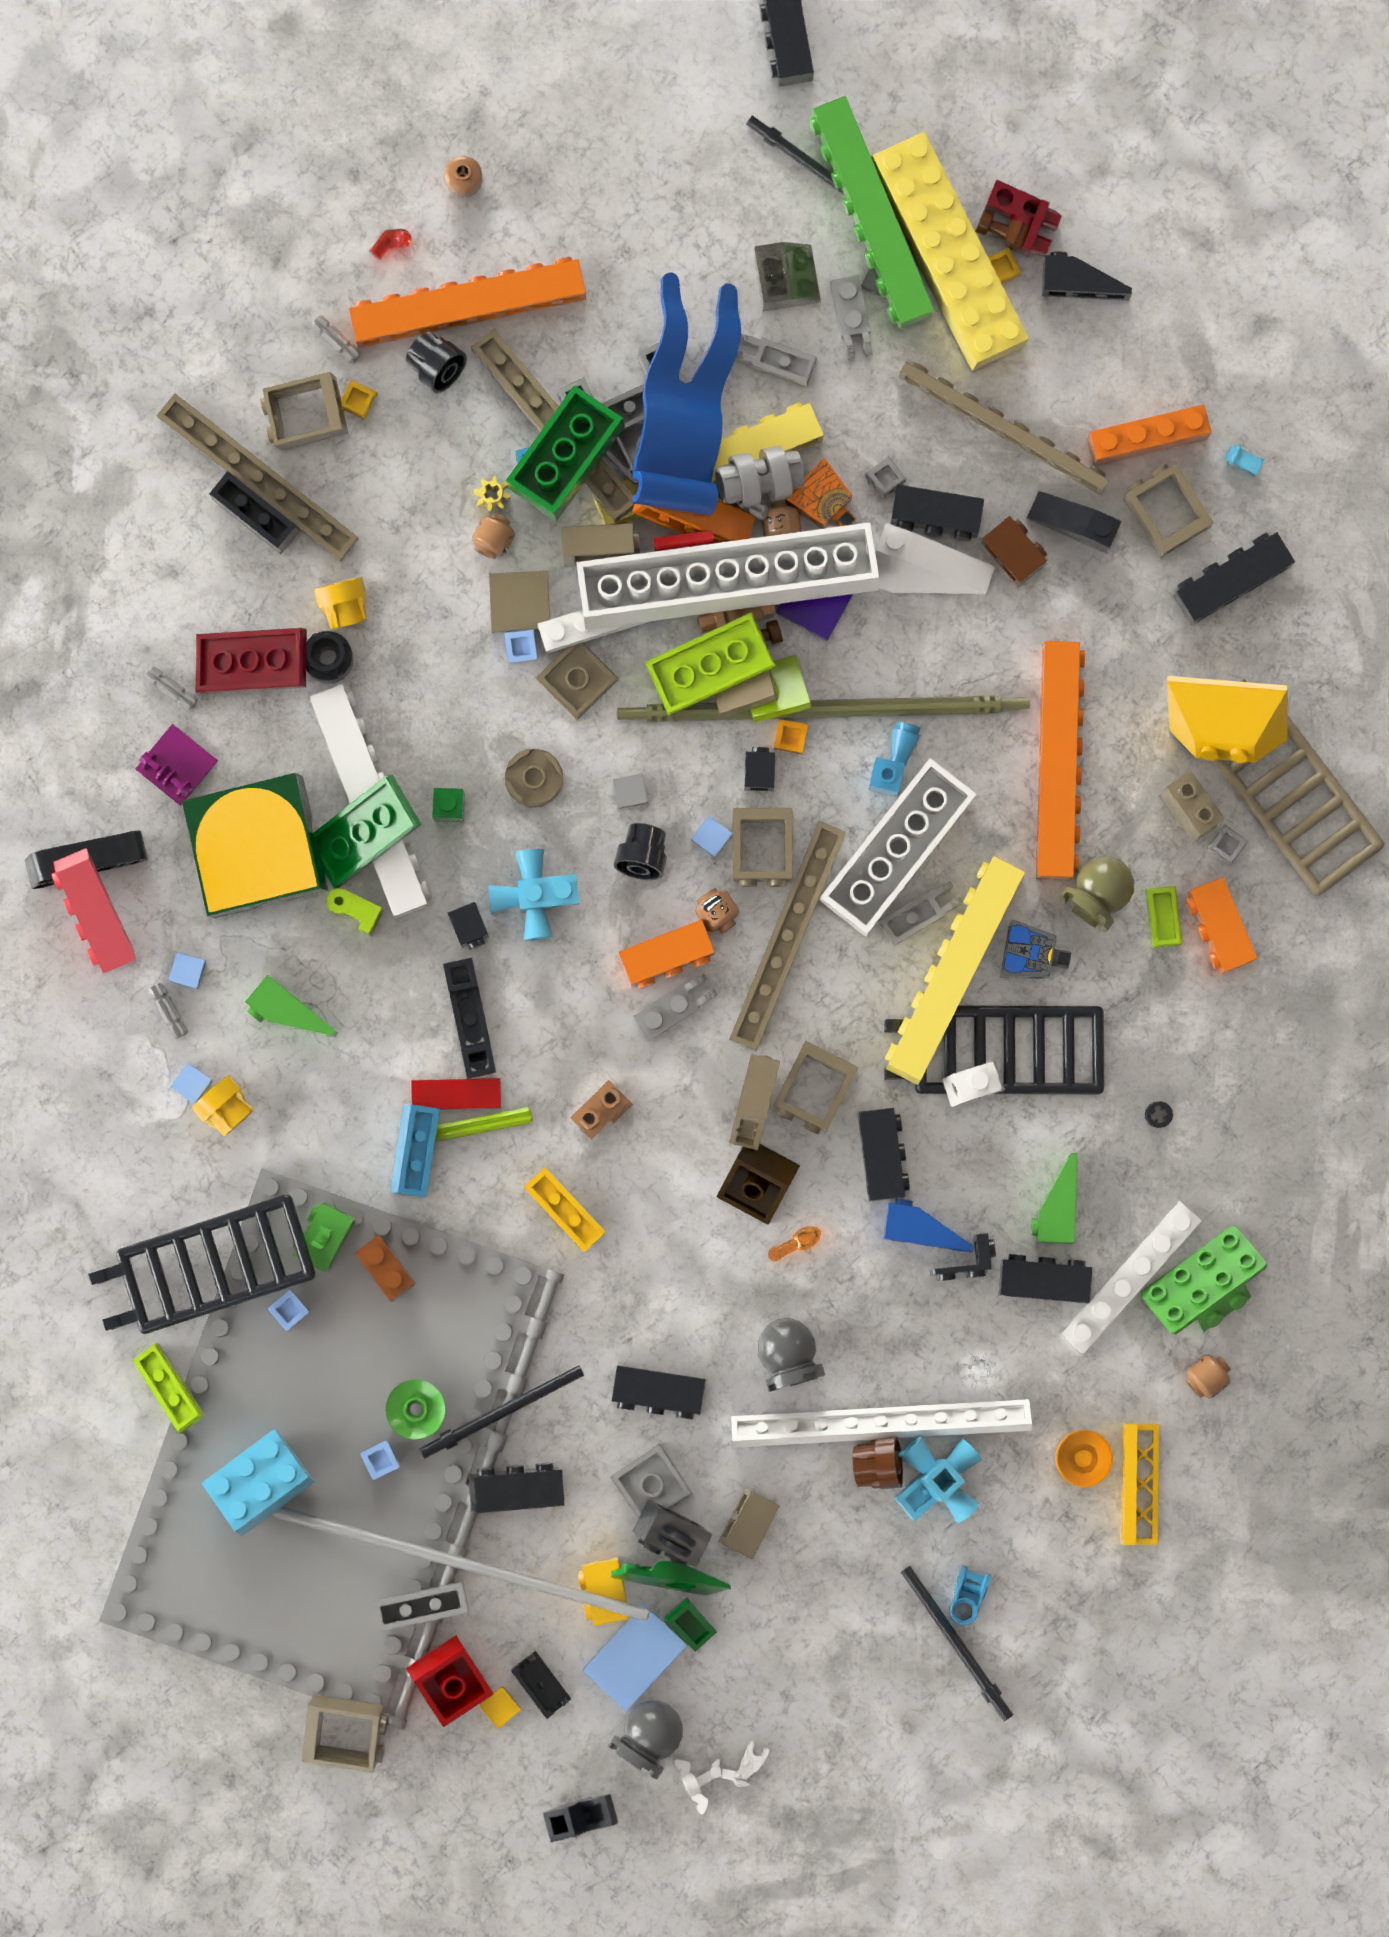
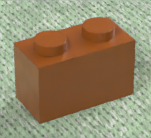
M380 1235L355 1252L390 1301H394L416 1284Z

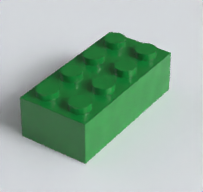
M574 385L505 480L508 489L557 522L624 429L623 418Z

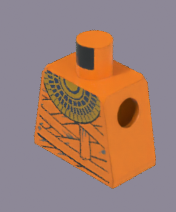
M825 458L805 476L803 487L793 489L792 496L784 501L788 502V506L796 508L800 515L821 529L826 528L832 520L838 526L852 525L857 519L845 508L852 501L851 492Z

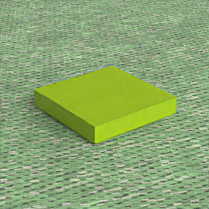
M796 655L774 660L777 667L771 669V674L778 700L750 709L754 723L811 708Z

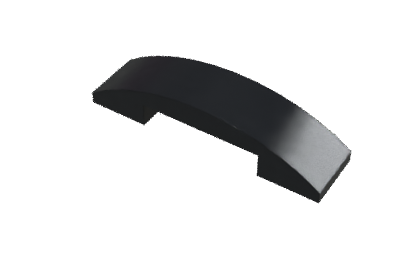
M472 958L444 963L443 967L467 1079L496 1073L473 960Z

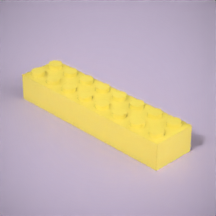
M925 131L872 155V161L897 221L971 371L973 372L1024 348L1029 338Z

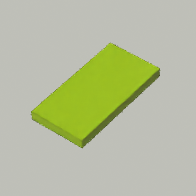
M752 612L645 661L669 716L777 667Z

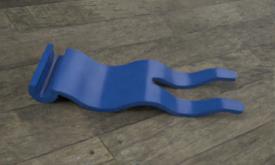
M669 272L661 278V305L664 315L662 335L648 368L643 387L644 424L633 466V481H638L639 487L636 495L633 496V503L709 516L713 514L718 503V487L715 483H711L722 438L721 397L727 377L736 359L741 340L738 291L730 283H725L720 287L716 305V325L711 343L691 381L684 383L679 379V372L687 347L688 321L681 300L679 278L676 274Z

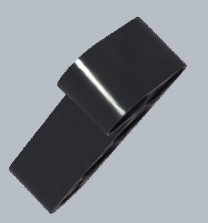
M141 830L53 847L29 854L25 859L31 888L40 889L54 885L55 883L51 875L56 873L54 862L86 848L98 872L147 861L148 857Z

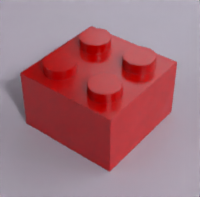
M457 1635L406 1668L418 1690L443 1727L494 1694Z

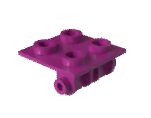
M172 724L153 748L141 756L139 759L140 763L135 770L181 806L182 801L190 796L218 760Z

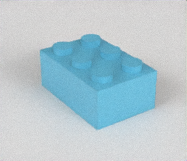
M274 1429L201 1484L233 1530L243 1536L315 1481L282 1434Z

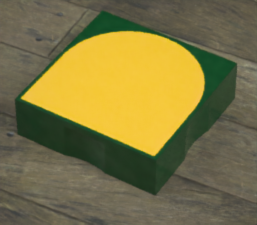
M292 773L182 801L208 917H224L256 909L269 902L289 901L328 891L320 850L313 836L312 814L302 775Z

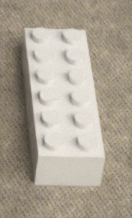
M929 758L825 890L819 901L866 937L972 803L977 794Z

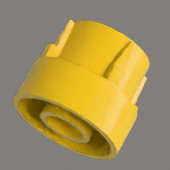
M362 577L314 589L318 608L322 609L323 614L325 613L330 629L367 620L365 610V596H367Z
M227 1075L191 1108L204 1123L207 1122L210 1127L213 1126L223 1136L229 1134L253 1112V1108L244 1098L245 1095L241 1091L242 1088L230 1075Z

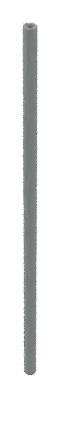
M281 1507L273 1513L275 1518L645 1621L649 1617L650 1609L292 1509Z

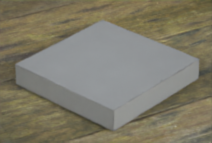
M658 1444L610 1476L638 1519L648 1499L667 1509H671L693 1494L661 1444Z

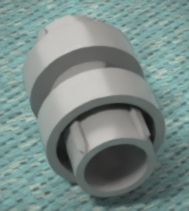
M779 445L761 449L759 459L753 460L748 452L730 456L728 465L719 466L715 472L716 484L722 502L729 504L737 502L740 508L759 505L761 503V495L767 494L771 501L790 498L792 496V489L801 488L805 484L804 467L799 453L792 450L784 452Z

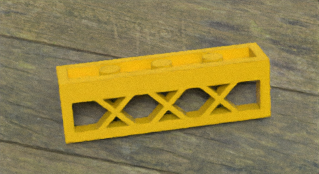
M1123 1424L1121 1544L1158 1545L1159 1424ZM1138 1430H1152V1444L1145 1451L1137 1445ZM1151 1449H1152V1460H1151L1150 1457L1147 1455V1453H1148ZM1143 1457L1152 1465V1473L1144 1481L1137 1475V1463ZM1151 1479L1152 1490L1146 1485ZM1143 1487L1152 1495V1503L1144 1511L1137 1506V1493ZM1150 1510L1151 1519L1146 1515ZM1142 1517L1151 1525V1538H1136V1523Z

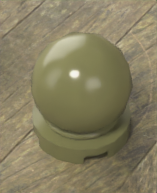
M1100 856L1088 861L1080 869L1076 878V888L1067 887L1059 898L1062 903L1066 904L1069 901L1075 907L1072 909V912L1094 928L1100 924L1102 931L1107 932L1114 923L1110 913L1120 911L1130 902L1134 893L1135 880L1131 870L1124 862L1114 857Z

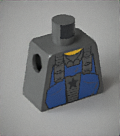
M1011 920L1009 922L999 978L1048 979L1051 966L1064 969L1069 968L1071 952L1055 949L1056 935L1019 921Z

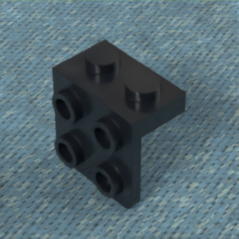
M988 1233L973 1236L976 1265L929 1270L930 1276H936L937 1281L955 1280V1274L966 1273V1278L986 1276L985 1271L992 1269L991 1258L996 1257L994 1239H989Z

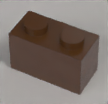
M1009 516L982 538L981 544L1014 584L1019 587L1046 565L1047 560L1045 556H1047V553L1037 541L1032 543L1027 537L1028 530L1019 519L1014 521Z

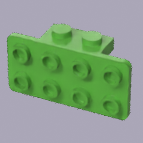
M1230 1226L1141 1292V1297L1170 1334H1178L1194 1321L1205 1332L1209 1328L1219 1325L1224 1317L1246 1304L1247 1300L1251 1298L1246 1283L1267 1268V1263L1236 1226Z

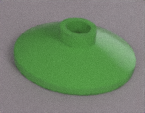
M413 1379L400 1383L391 1391L386 1402L385 1412L389 1425L397 1434L407 1439L418 1440L429 1437L440 1428L445 1417L446 1407L442 1394L433 1384L424 1380ZM415 1403L422 1407L419 1415L411 1413V1406Z

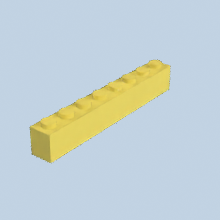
M800 402L786 408L787 413L777 417L775 414L767 415L759 420L760 424L751 428L748 425L741 426L732 431V436L721 439L711 483L716 484V469L719 466L728 465L730 456L748 452L753 460L759 459L761 449L779 445L784 452L790 450L800 451L823 441L824 434L810 403L802 405ZM624 476V481L622 482L633 495H636L639 482L634 484ZM593 496L604 525L626 524L641 517L631 511L615 523Z
M995 856L992 857L989 863L985 861L982 863L976 875L981 880L976 889L970 887L963 901L968 906L963 915L957 913L950 927L955 932L950 941L944 939L937 955L942 957L937 967L931 965L924 978L928 985L924 993L921 991L917 992L911 1004L915 1011L911 1019L904 1018L897 1032L902 1037L898 1045L891 1044L884 1058L889 1061L886 1067L887 1070L916 1085L921 1081L1025 873L1024 871Z

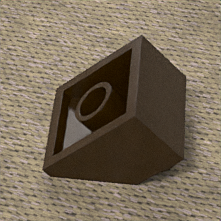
M759 1144L758 1150L742 1147L716 1197L769 1225L800 1165L762 1144Z

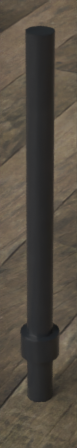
M753 115L749 118L746 125L761 135L765 143L772 148L776 146L844 195L841 188L837 189L835 187L831 171L782 137L783 133L775 127H768Z
M580 1365L453 1431L449 1429L439 1434L440 1438L419 1449L424 1459L445 1448L449 1450L457 1446L458 1441L585 1375Z
M908 1566L900 1573L982 1689L981 1695L987 1703L991 1702L1003 1721L1011 1718L1014 1714L1000 1696L1002 1694L996 1683H991L912 1567Z

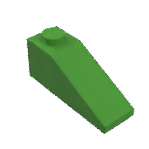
M269 975L264 978L245 1001L250 1006L247 1012L260 1023L265 1018L272 1024L333 1038L338 1034L337 1031Z
M1077 1153L1068 1155L1037 1212V1218H1032L1031 1235L1037 1236L1036 1242L1073 1244L1075 1242Z

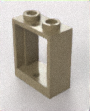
M331 372L263 388L264 398H261L260 401L264 415L269 417L270 426H267V435L270 443H274L280 450L349 434L337 378ZM322 388L330 427L286 437L278 399Z
M1164 464L1152 472L1153 478L1146 482L1140 479L1127 488L1128 493L1124 497V501L1160 558L1210 529L1214 523L1177 464L1171 467ZM1172 477L1198 519L1163 539L1138 497Z
M633 523L561 527L564 567L577 566L576 562L640 554L639 531L633 532Z
M733 808V882H739L740 887H756L757 882H769L770 887L787 886V882H792L793 880L792 808ZM741 823H785V871H741Z
M805 1041L773 1104L774 1107L778 1108L776 1114L790 1121L794 1117L804 1121L802 1127L813 1133L819 1134L820 1130L827 1132L859 1067ZM805 1057L846 1076L824 1121L784 1102Z
M751 1054L729 1141L730 1144L758 1150L780 1061L766 1055L758 1056Z
M313 1695L307 1709L302 1762L373 1773L377 1763H382L385 1745L380 1744L381 1735L386 1734L388 1717L383 1716L384 1705ZM323 1713L373 1720L369 1753L321 1746Z

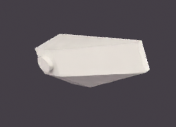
M885 523L875 552L879 573V589L892 594L950 593L951 595H986L995 566L887 523Z

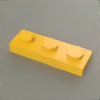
M546 1167L524 1186V1189L584 1253L606 1233Z

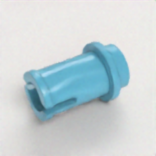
M1232 444L1224 460L1229 462V466L1234 464L1256 476L1264 459L1242 449L1241 444H1238V446Z

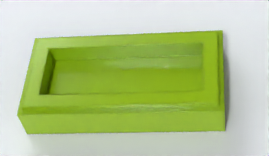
M1176 886L1146 889L1152 948L1182 945Z

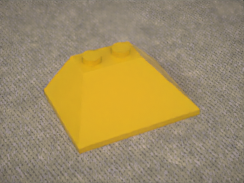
M1168 676L1170 731L1195 758H1203L1209 761L1217 759L1236 763H1255L1288 741V686Z

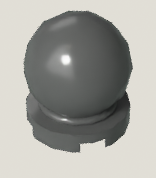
M792 1318L777 1319L768 1324L758 1340V1357L763 1367L773 1373L771 1374L772 1378L765 1380L768 1392L826 1376L823 1364L815 1365L813 1362L816 1354L815 1338L809 1328L798 1320Z
M646 1701L637 1705L629 1713L624 1724L625 1737L622 1736L620 1738L614 1735L608 1747L615 1750L619 1748L616 1754L639 1770L642 1767L647 1771L652 1770L649 1775L654 1779H658L664 1770L659 1764L660 1760L670 1757L679 1747L683 1737V1724L679 1714L670 1705L661 1701Z

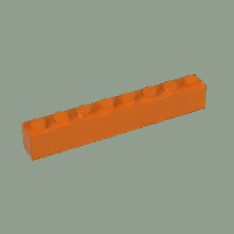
M571 257L557 259L555 264L548 266L536 263L527 266L524 271L515 272L514 269H508L497 273L498 276L487 279L484 275L470 278L468 283L447 282L440 285V289L429 291V288H419L413 290L412 295L400 297V294H391L383 297V301L372 303L371 300L356 302L354 304L355 307L349 308L357 347H367L422 335L428 331L432 333L586 300V291L579 259L572 260Z
M1044 641L1042 645L1036 879L1071 880L1074 877V873H1079V855H1074L1075 843H1080V826H1075V814H1080L1081 796H1076V785H1081L1082 767H1077V755H1082L1083 738H1078V726H1083L1084 717L1083 709L1078 708L1079 697L1084 696V679H1079V668H1084L1085 650H1080V642Z

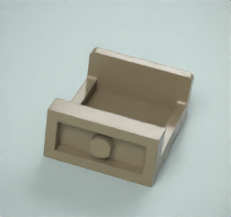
M1191 771L1171 783L1159 795L1193 844L1217 828L1218 824L1224 820L1220 810Z

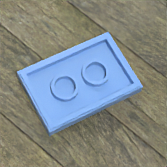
M644 1603L641 1607L649 1609ZM650 1610L647 1621L631 1617L582 1671L627 1711L688 1644Z

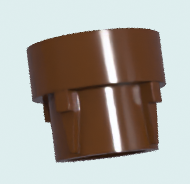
M897 1437L877 1438L876 1440H871V1443L858 1444L853 1447V1472L858 1487H872L873 1489L902 1487L903 1462L902 1458L899 1457L901 1447Z

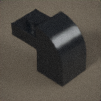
M611 1794L580 1799L543 1813L550 1842L577 1837L587 1831L619 1823Z

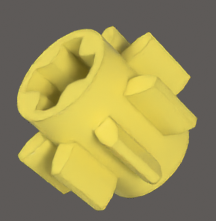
M495 475L492 481L486 482L483 478L480 479L482 488L474 489V494L482 497L478 500L477 506L482 507L485 504L489 514L492 513L493 508L497 507L503 511V500L511 499L508 493H503L508 487L506 482L500 485L497 483ZM491 489L492 492L498 491V498L496 500L492 497L487 498L488 490Z

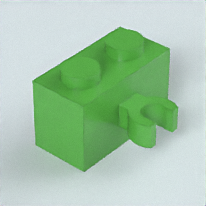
M322 1202L320 1207L315 1205L307 1218L310 1225L306 1233L303 1232L313 1266L323 1272H328L356 1219L326 1202Z

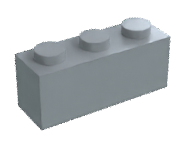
M463 1581L378 1599L373 1602L379 1632L464 1614L470 1611Z

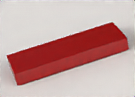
M501 1078L411 1080L412 1105L440 1110L501 1108Z

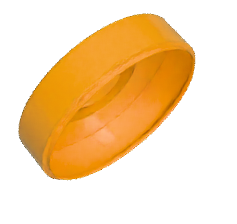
M1077 1430L1069 1433L1060 1441L1055 1452V1464L1059 1474L1064 1480L1075 1486L1090 1487L1100 1483L1106 1478L1112 1467L1113 1456L1108 1442L1101 1435L1090 1430Z

